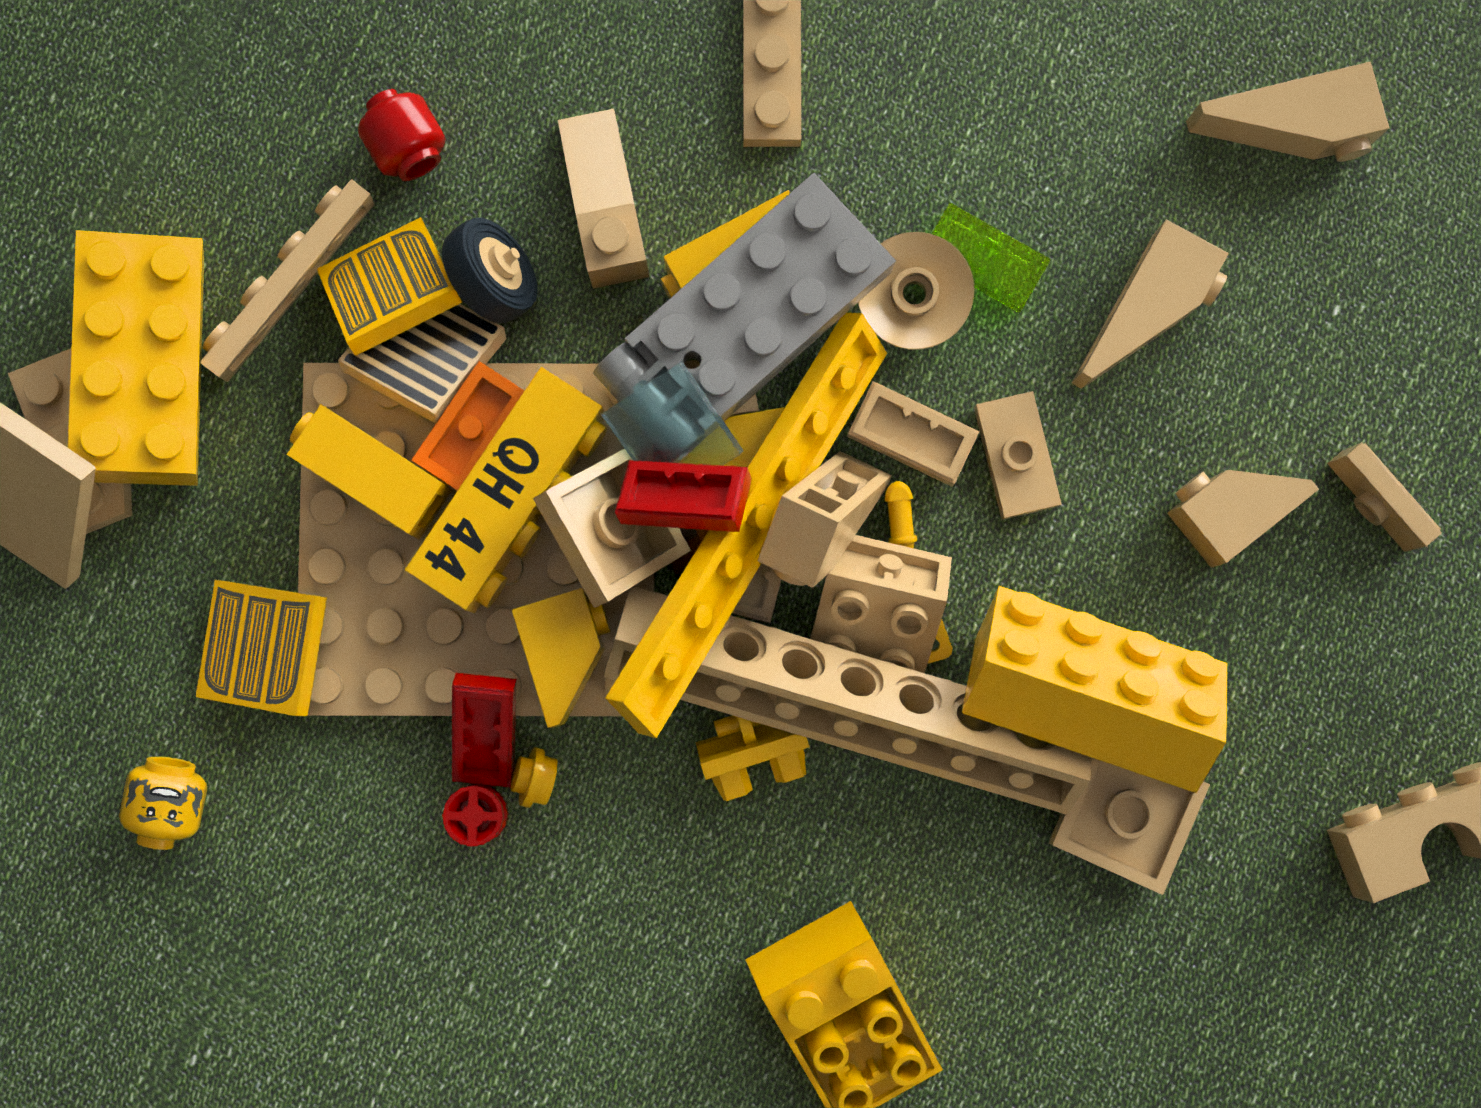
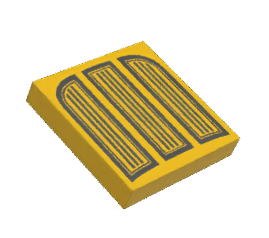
M421 217L317 268L345 340L355 356L462 303L460 296L447 276L443 260Z
M215 580L196 697L292 716H308L327 597Z

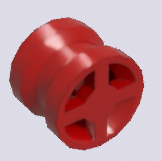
M481 784L463 787L454 792L445 803L442 814L444 828L449 836L459 844L470 847L484 845L499 836L505 828L509 816L507 802L502 794L492 786Z

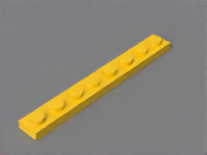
M847 312L839 319L748 466L752 481L740 531L709 530L606 695L605 699L638 734L657 738L760 567L761 563L758 562V558L782 495L820 467L886 357L887 352L862 313Z

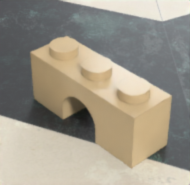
M1481 762L1455 770L1452 773L1455 781L1435 788L1433 783L1429 782L1402 790L1397 794L1400 802L1379 810L1377 804H1368L1342 814L1343 824L1327 830L1354 898L1376 903L1430 882L1422 861L1421 848L1423 840L1429 831L1440 824H1445L1453 832L1462 855L1481 859Z

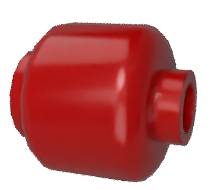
M388 89L374 95L366 103L367 112L359 122L358 134L383 175L399 176L402 181H411L429 173L440 163L442 158L439 153L443 150L445 144V134L421 95L411 92L398 94L395 89Z

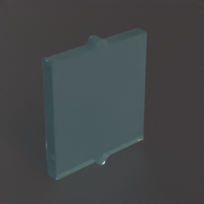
M683 361L649 383L645 380L639 381L634 385V392L601 414L633 461L723 466L744 451Z

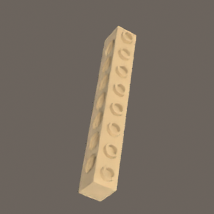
M635 586L630 588L603 677L616 681L668 596ZM732 615L728 618L680 698L682 701L1066 815L1069 814L1091 781V757L963 714L962 708L967 687L965 685Z

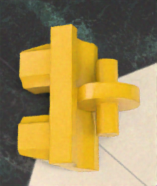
M731 715L713 721L718 736L696 742L705 780L712 778L714 785L725 801L745 796L753 790L746 767L769 760L776 782L786 783L806 775L805 753L803 749L810 748L807 737Z

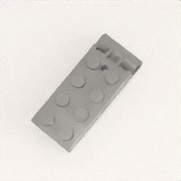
M813 173L625 338L624 343L611 351L597 365L593 374L674 463H677L693 451L709 434L889 276L896 260L825 183ZM689 359H695L699 361L700 365L695 369H689L684 363Z

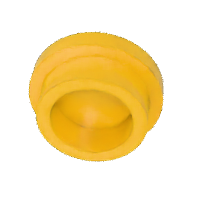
M534 747L528 758L520 756L517 760L512 776L511 791L519 793L520 806L530 808L533 803L546 805L550 799L556 779L558 761L556 758L545 756L544 749Z

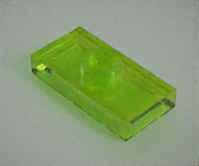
M951 202L932 232L933 235L950 242L962 253L971 269L974 288L1018 313L1022 311L1051 260Z

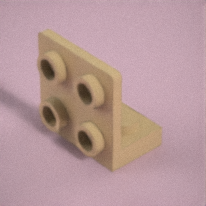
M855 535L834 568L825 577L810 639L925 673L947 603L952 557Z

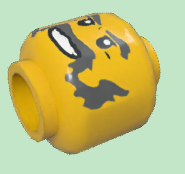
M154 756L148 757L145 765L138 766L128 773L119 820L125 829L138 835L136 841L138 845L151 849L168 850L174 847L175 840L190 838L198 831L207 793V783L200 775L195 773V764L176 758Z

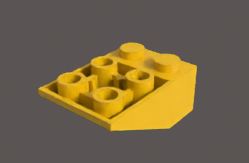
M851 901L745 959L762 1000L825 1108H876L943 1070Z

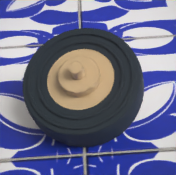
M473 218L462 223L446 237L442 246V259L447 276L461 299L479 316L494 323H507L525 313L535 303L538 287L533 267L521 246L501 226L485 218Z

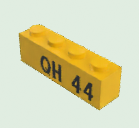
M540 367L405 568V571L469 612L475 614L480 605L489 608L507 583L508 578L502 575V572L514 554L522 558L532 547L541 531V527L535 524L541 512L533 498L571 478L572 475L568 473L581 453L589 458L603 440L608 427L602 424L606 417L602 405L543 367Z

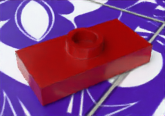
M629 460L615 514L620 524L739 532L752 478L748 467Z
M465 673L455 674L452 683V782L511 788L515 769L517 679Z

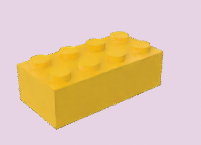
M76 230L68 448L95 466L94 483L198 486L200 361L202 355L204 285L202 238Z
M998 586L976 636L962 713L1197 793L1226 744L1227 663L1214 659L1207 653L1190 651L1158 640L1148 633L1132 631L1099 620L1089 613L1076 612L1043 601L1033 594L1017 592Z

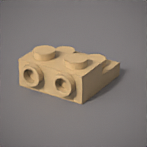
M632 444L533 498L594 608L607 603L691 551L680 528L620 524L615 510L629 460L641 461Z

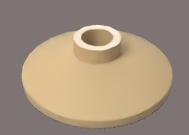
M907 232L883 241L881 245L896 262L891 274L858 302L860 313L864 315L874 333L880 339L895 347L921 350L947 341L963 326L973 305L974 280L966 259L950 242L930 233ZM911 284L919 285L925 292V299L919 304L908 303L903 296L905 287Z

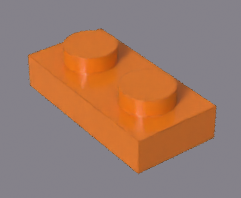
M478 361L412 458V461L458 491L525 390Z

